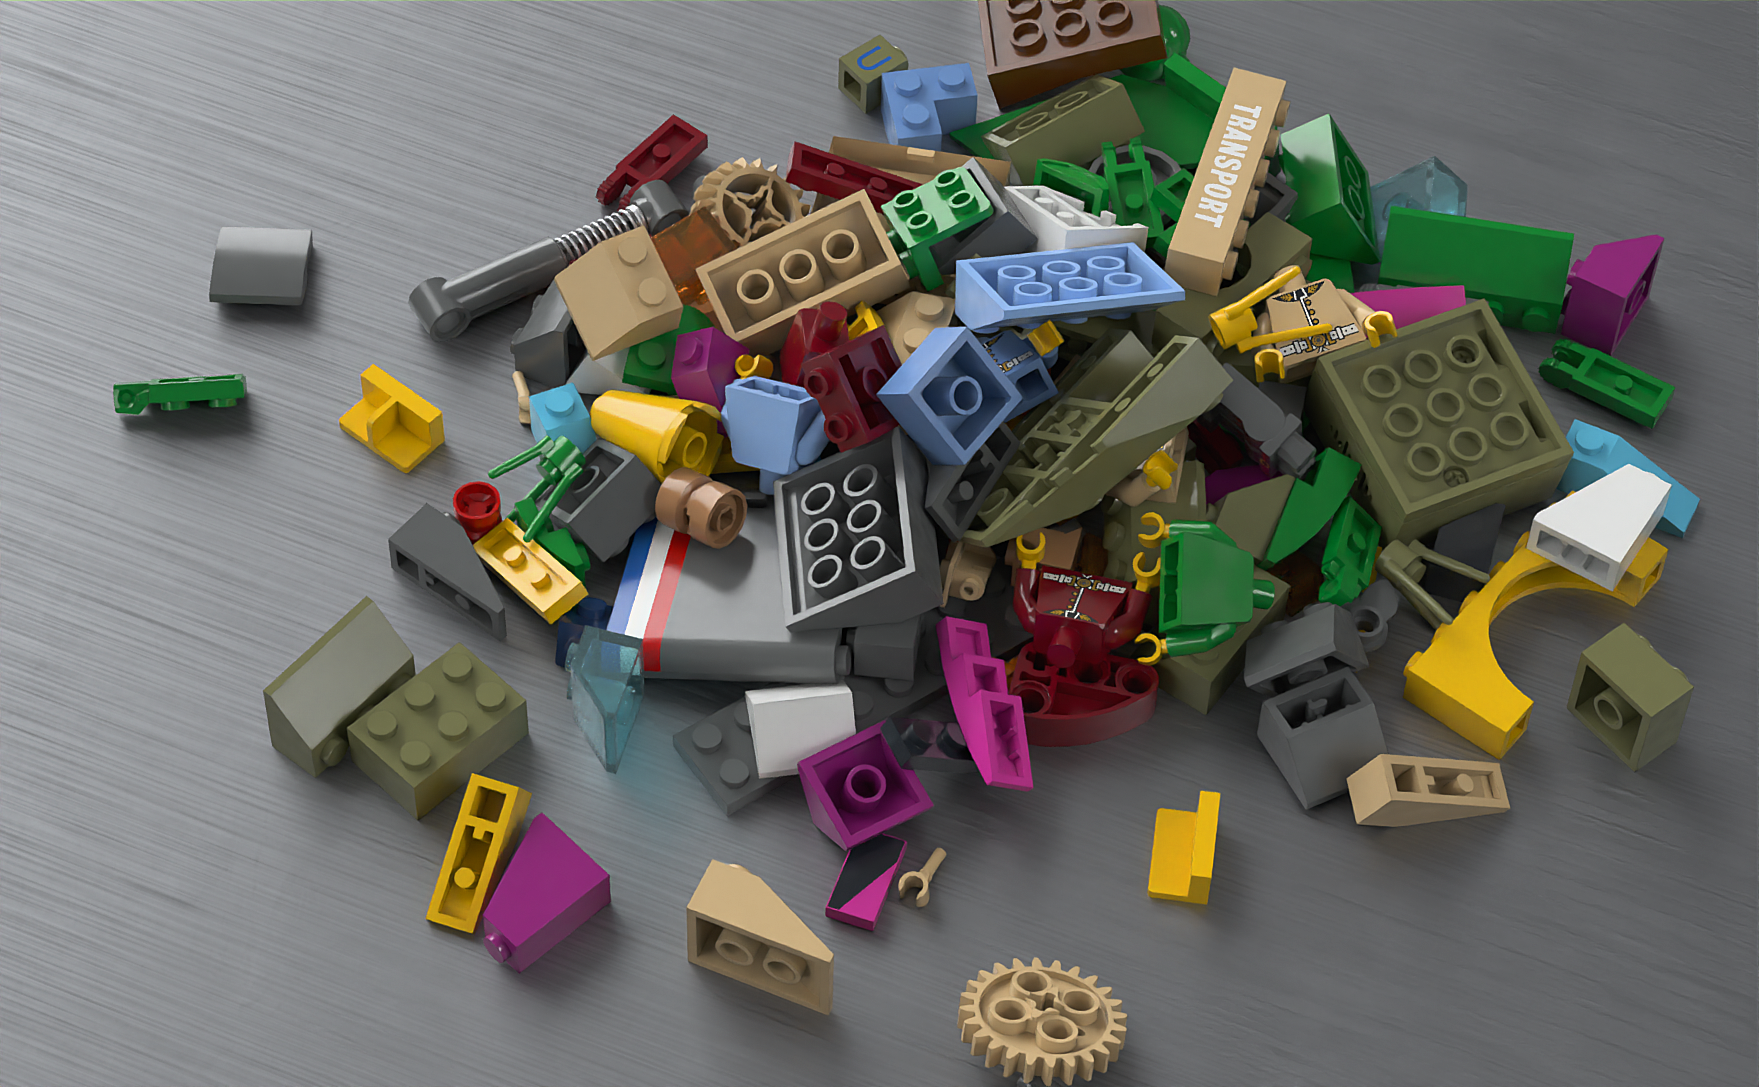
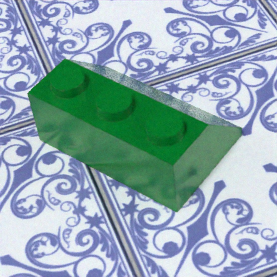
M1328 113L1281 134L1283 153L1278 155V160L1286 177V183L1284 184L1298 193V198L1290 209V213L1285 217L1286 223L1313 238L1310 250L1313 254L1369 265L1381 262L1368 171L1331 115Z

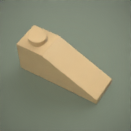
M1380 754L1346 778L1356 823L1359 825L1401 827L1504 813L1510 809L1499 763Z

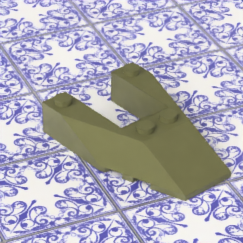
M1108 328L1055 384L1059 393L1033 407L1013 428L1012 432L1021 444L959 542L987 548L1090 510L1102 500L1104 494L1202 413L1213 409L1222 400V392L1233 379L1197 337L1175 335L1153 358L1131 330ZM942 529L939 531L944 538L950 539Z

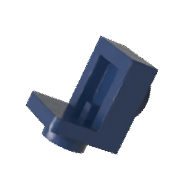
M587 597L583 598L561 617L558 626L556 665L597 674L602 672L604 669L603 643L614 606L607 605L601 599Z

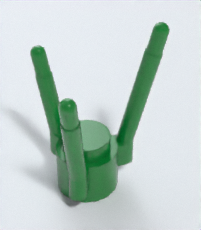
M546 435L534 447L503 462L488 472V476L494 479L539 456L540 461L536 464V468L543 478L522 500L532 497L535 502L550 485H557L523 535V541L526 543L532 541L570 485L584 472L582 469L586 464L584 455L574 443L564 436H559L553 442ZM515 507L506 516L513 523L516 521Z

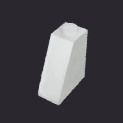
M1627 464L1538 512L1532 522L1526 549L1613 591L1663 516L1672 485L1661 480L1653 473L1645 472L1631 464Z

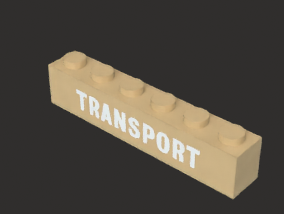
M1233 68L1168 248L1164 271L1181 287L1217 296L1223 278L1232 280L1239 254L1234 252L1233 248H1243L1249 227V221L1243 220L1244 216L1251 218L1254 216L1260 191L1254 190L1255 186L1264 187L1270 166V160H1266L1265 156L1274 157L1281 132L1276 130L1275 127L1284 128L1291 103V101L1283 99L1287 81Z

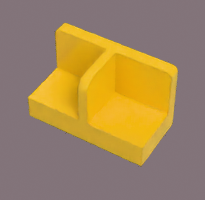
M372 364L360 374L363 399L340 417V428L403 473H409L445 441L442 411L375 364Z

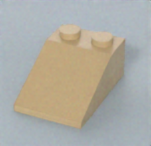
M712 859L686 907L688 961L829 1015L833 1006L834 954L759 876L753 875L741 865H727Z

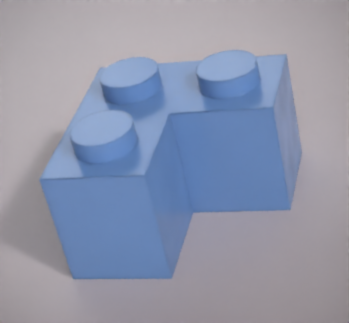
M962 63L882 73L881 113L889 144L941 152L942 135H948L950 132L976 124L978 95L970 64Z

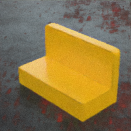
M1200 791L1197 812L1159 808L1157 810L1147 891L1149 897L1207 905L1212 878L1220 793Z

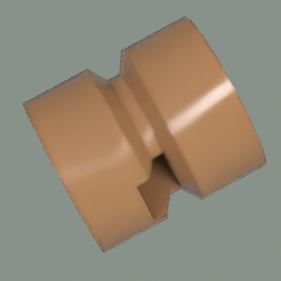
M681 467L668 475L661 485L656 497L655 512L657 519L663 525L680 533L689 534L693 539L712 548L720 549L728 546L742 529L747 513V502L741 491L724 483L713 481L710 477L691 468Z

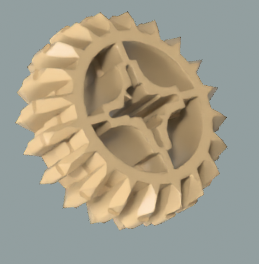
M742 157L732 165L726 161L715 171L709 172L703 179V184L694 193L693 199L696 202L691 207L690 215L696 218V220L692 224L691 231L703 234V237L699 240L698 248H711L713 252L710 256V262L751 243L749 241H755L809 214L811 205L799 202L804 190H793L790 187V183L785 182L786 177L782 179L778 176L777 164L765 170L760 158L753 160L749 165Z

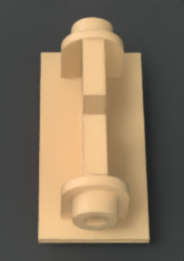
M950 541L946 557L940 565L942 589H944V604L940 605V607L945 608L949 596L973 601L983 595L992 568L996 563V553L992 547L986 548L964 542L953 543Z

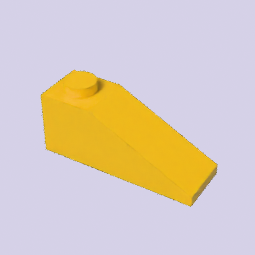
M474 773L471 774L425 919L471 934L476 933L483 914L517 843L532 793L517 786Z

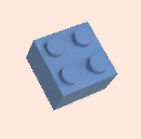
M968 327L935 328L876 394L932 465H965L1023 398Z

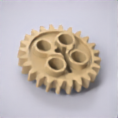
M1034 957L1032 966L1025 967L1019 959L1014 958L1011 969L997 962L994 963L993 974L980 970L978 971L977 981L968 980L966 992H962L960 997L957 1028L962 1029L961 1041L963 1043H972L970 1054L972 1056L987 1054L985 1067L990 1068L998 1064L1003 1065L1004 1077H1009L1018 1071L1023 1073V1081L1026 1084L1034 1076H1041L1046 1086H1051L1053 1077H1060L1069 1086L1072 1085L1074 1074L1079 1075L1086 1081H1090L1093 1069L1105 1073L1107 1072L1108 1062L1118 1061L1119 1051L1123 1050L1126 1036L1127 1014L1121 1012L1122 1000L1111 999L1113 989L1110 986L1096 988L1098 976L1093 975L1082 979L1079 977L1080 967L1078 966L1066 972L1061 970V964L1058 960H1055L1050 968L1043 967L1039 958Z

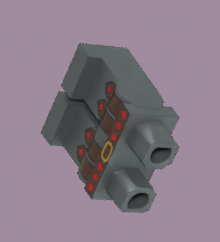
M1226 362L1222 367L1231 376L1233 381L1222 392V400L1213 409L1197 417V422L1210 433L1219 424L1225 427L1244 443L1248 456L1260 463V470L1270 479L1277 471H1280L1283 475L1289 474L1294 478L1303 480L1316 465V460L1313 459L1316 448L1302 437V421L1292 413L1285 418L1283 411L1275 402Z

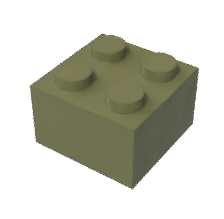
M1622 623L1581 652L1566 708L1627 766L1636 772L1677 743L1694 686L1680 669L1672 667L1663 659L1644 636L1637 635L1628 625Z

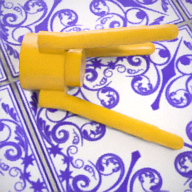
M1297 266L1260 286L1238 302L1232 303L1208 316L1211 328L1220 345L1224 349L1236 345L1240 354L1257 346L1329 333L1332 331V325L1326 323L1251 336V331L1257 329L1258 325L1250 307L1297 277L1301 273V269Z

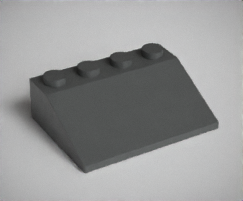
M899 426L868 443L842 453L839 452L773 481L785 627L789 632L900 623L944 604L934 519L925 509L929 480L927 459Z

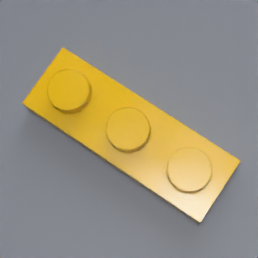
M506 518L472 546L484 566L548 623L553 624L586 597L588 592L578 578L533 539L529 543L524 542L523 535L525 532L510 519Z

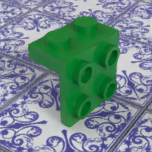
M964 167L945 170L939 173L932 181L914 190L903 191L896 195L892 201L881 206L891 229L886 234L910 280L918 277L927 292L944 284L929 247L988 218L993 213L990 201Z

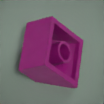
M1655 234L1595 245L1585 261L1577 259L1566 284L1572 286V289L1568 291L1563 300L1560 314L1564 315L1565 318L1561 335L1611 356L1649 298L1664 238Z

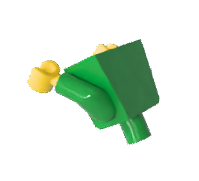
M1154 512L1146 513L1141 517L1143 525H1154L1159 528L1158 532L1154 535L1138 534V540L1147 548H1156L1161 545L1159 633L1168 634L1166 639L1161 640L1149 633L1139 635L1135 639V644L1147 641L1156 644L1155 654L1148 658H1138L1139 663L1151 666L1156 664L1163 654L1167 653L1173 658L1208 652L1234 637L1238 626L1249 623L1253 617V608L1268 610L1272 606L1275 596L1274 584L1268 580L1253 579L1254 557L1252 554L1239 549L1236 542L1213 522L1173 519L1169 524L1164 523L1162 517Z

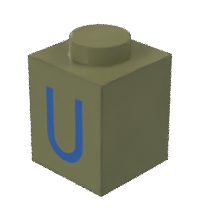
M879 34L839 58L838 88L867 114L881 105L882 73L908 70V59L899 47H893Z

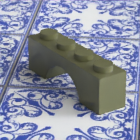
M1267 212L1248 229L1243 248H1238L1239 254L1235 269L1242 277V280L1230 287L1219 289L1217 296L1183 288L1185 290L1184 301L1163 306L1156 310L1151 343L1162 350L1175 335L1197 337L1213 356L1218 358L1225 349L1218 342L1211 328L1208 316L1232 303L1238 302L1260 286L1274 279L1275 273L1285 267L1298 265L1305 278L1312 265V260L1309 259L1313 238ZM1279 289L1250 307L1255 318L1266 308V299L1280 294Z

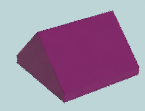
M885 720L807 757L797 764L813 824L845 851L932 809L934 806L915 771L901 769L880 729L886 722Z

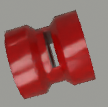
M481 481L464 484L455 492L453 497L455 518L464 528L471 544L474 545L502 522L500 494L495 487Z

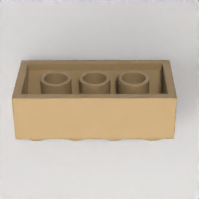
M865 189L695 269L725 334L750 349L749 355L753 358H756L758 355L765 357L782 349L797 312L800 309H819L823 302L832 301L842 305L847 311V317L857 313L855 307L862 300L872 306L910 288L902 264Z

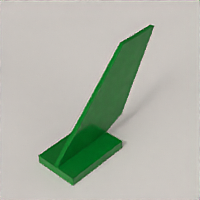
M1176 52L1163 64L1166 86L1122 74L1109 78L1124 85L1145 132L1134 138L1140 137L1142 146L1164 152L1176 161L1181 169L1198 168L1226 87ZM1047 100L950 132L949 137L975 157L995 160L981 136ZM1279 143L1274 157L1265 156L1266 160H1270L1268 173L1274 177L1281 172L1278 155H1280Z

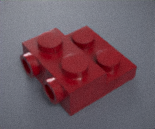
M884 325L801 364L806 374L804 377L805 390L811 397L817 399L826 419L824 422V432L830 441L837 443L841 453L868 443L900 426L876 395L902 366Z

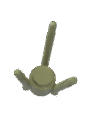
M1396 539L1380 554L1375 563V570L1388 579L1391 585L1407 599L1435 630L1442 624L1441 621L1446 625H1451L1453 618L1417 584L1426 571V566L1421 563L1422 559L1483 583L1490 581L1488 574L1432 551L1416 539L1409 546Z

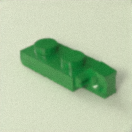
M243 374L151 379V381L120 382L113 385L115 412L139 415L149 403H161V410L190 408L189 401L208 400L209 407H230L237 405L236 398H244L247 393L246 376H243Z
M1351 496L1343 500L1333 516L1322 561L1321 573L1327 579L1319 588L1320 603L1330 602L1332 605L1336 604L1338 606H1342L1347 602L1351 603L1354 598L1358 597L1360 591L1369 586L1382 527Z

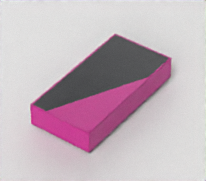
M882 833L851 848L827 902L825 916L874 931L906 852L907 841Z

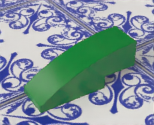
M1330 447L1314 458L1316 465L1303 480L1295 479L1263 560L1255 566L1268 571L1318 533L1345 499L1362 464Z

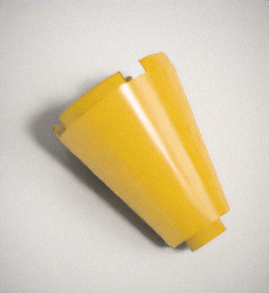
M609 390L594 401L590 410L591 425L595 433L604 440L636 455L661 484H663L668 475L681 467L691 468L709 477L717 464L723 447L724 436L717 433V420L722 422L721 413L716 407L705 402Z

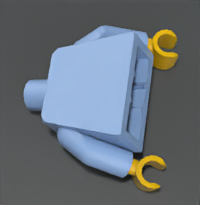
M744 354L738 357L735 362L736 372L741 375L740 379H736L732 384L725 386L726 401L721 411V420L731 441L732 457L740 464L759 468V491L774 495L773 481L810 466L818 459L830 441L824 432V422L826 419L817 399L811 397L805 388L769 379L773 372V364L769 359L762 355L753 358L748 354Z

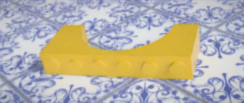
M1572 490L1566 497L1576 492ZM1526 531L1517 542L1513 550V556L1506 563L1500 560L1489 573L1490 581L1486 583L1484 588L1479 593L1473 590L1468 594L1460 606L1459 615L1453 620V623L1451 625L1442 623L1433 635L1431 646L1424 653L1417 651L1410 658L1403 671V675L1407 677L1403 698L1500 760L1527 730L1534 701L1512 684L1494 657L1490 645L1489 627L1497 615L1508 605L1526 595L1554 588H1579L1597 591L1613 596L1635 607L1660 579L1669 549L1648 537L1613 591H1610L1526 549L1530 531Z

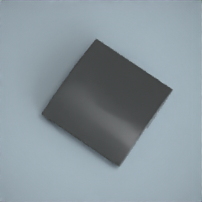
M221 227L212 266L209 302L302 305L308 284L307 265L313 247L312 230Z

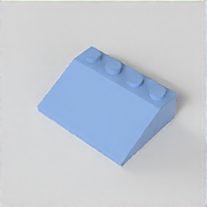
M1134 242L956 261L955 314L970 330L977 333H994L999 330V327L1015 325L1021 328L1034 329L1048 320L1079 324L1086 322L1088 317L1106 316L1112 319H1124L1130 317L1131 313L1150 311L1185 300V290Z

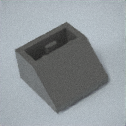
M1349 666L1262 702L1257 736L1306 810L1349 792L1346 778L1378 755L1389 754L1374 703Z

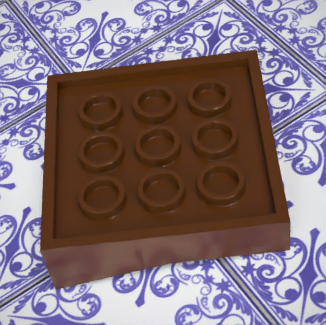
M977 0L987 76L999 109L1083 77L1168 58L1158 0Z

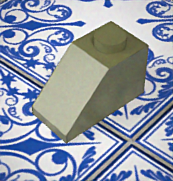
M1285 474L1230 492L1216 503H1208L1206 505L1207 521L1213 522L1232 538L1239 549L1250 552L1254 557V565H1257L1263 560L1296 478Z

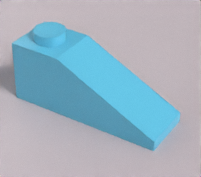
M1575 419L1566 435V439L1574 454L1556 489L1568 494L1572 490L1577 492L1625 465L1631 464L1645 472L1655 474L1661 480L1672 485L1664 514L1655 528L1683 538L1700 499L1620 436Z

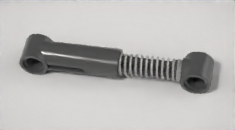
M663 180L650 181L642 185L633 194L629 206L625 210H619L618 214L614 212L611 217L605 216L604 220L598 219L597 223L592 222L590 226L585 225L583 229L578 228L576 232L571 231L569 235L564 234L561 239L556 238L555 241L548 236L448 281L443 277L427 279L412 291L408 304L433 340L437 342L452 340L467 328L471 320L550 286L554 277L567 268L570 261L580 258L601 241L644 225L648 234L652 235L655 242L668 243L677 239L686 231L690 224L691 216L666 182Z

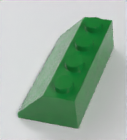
M1391 206L1377 285L1382 284L1393 287L1402 285L1413 288L1464 285L1466 298L1477 300L1485 298L1489 302L1488 305L1500 326L1556 334L1563 305L1574 233Z

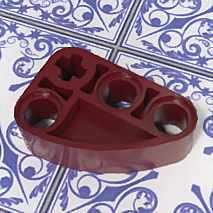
M1034 642L1025 645L1018 655L1008 695L1021 697L1028 745L1071 747L1108 740L1147 722L1155 712L1159 676L1152 666L1143 665L1138 660L1107 654L1101 663L1093 664L1075 660L1071 667L1059 668L1050 663L1047 654L1038 653L1033 649Z

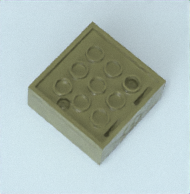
M1485 298L1396 329L1398 336L1395 338L1391 334H1382L1378 336L1380 340L1379 347H1372L1368 339L1318 357L1307 386L1304 411L1325 449L1330 447L1362 464L1349 492L1352 498L1382 527L1378 545L1382 547V552L1396 539L1407 546L1415 539L1422 545L1435 542L1440 527L1494 503L1506 505L1504 516L1552 498L1574 454L1573 449Z

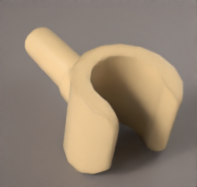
M516 371L512 374V378L518 392L519 422L531 424L530 391L523 372Z
M942 848L935 849L919 872L911 871L900 878L898 883L900 899L905 896L908 889L918 887L922 890L916 897V906L923 907L928 903L930 898L928 884L946 857V852Z

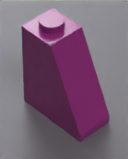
M542 812L533 819L483 914L485 932L483 943L485 948L499 963L506 961L519 974L611 902L610 875Z

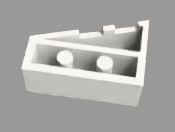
M1045 186L1005 187L1038 238L1020 254L1134 242L1145 253L1149 227L1139 223L1133 224V226H1120L1115 224L1116 214L1108 211H1101L1100 217L1084 211L1085 202Z

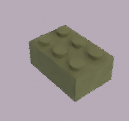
M458 642L347 727L351 760L418 821L468 782L472 773L478 774L529 734L526 699L462 643Z

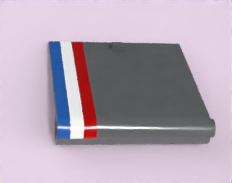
M734 488L741 491L745 496L747 513L742 529L728 546L720 549L712 548L693 539L689 534L680 533L663 525L657 519V516L650 522L642 524L636 530L604 638L603 666L608 677L838 684L842 679V675L850 674L852 653L850 646L843 645L842 628L789 632L785 627L774 495L762 493L759 491V488Z

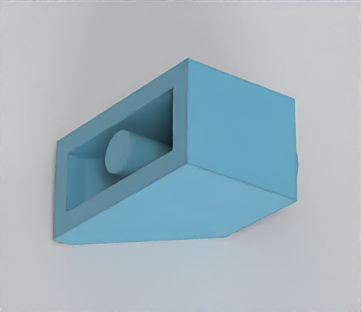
M574 383L529 396L531 432L537 443L546 435L553 442L559 436H564L574 443L583 454L597 440L595 431L592 429L590 415Z

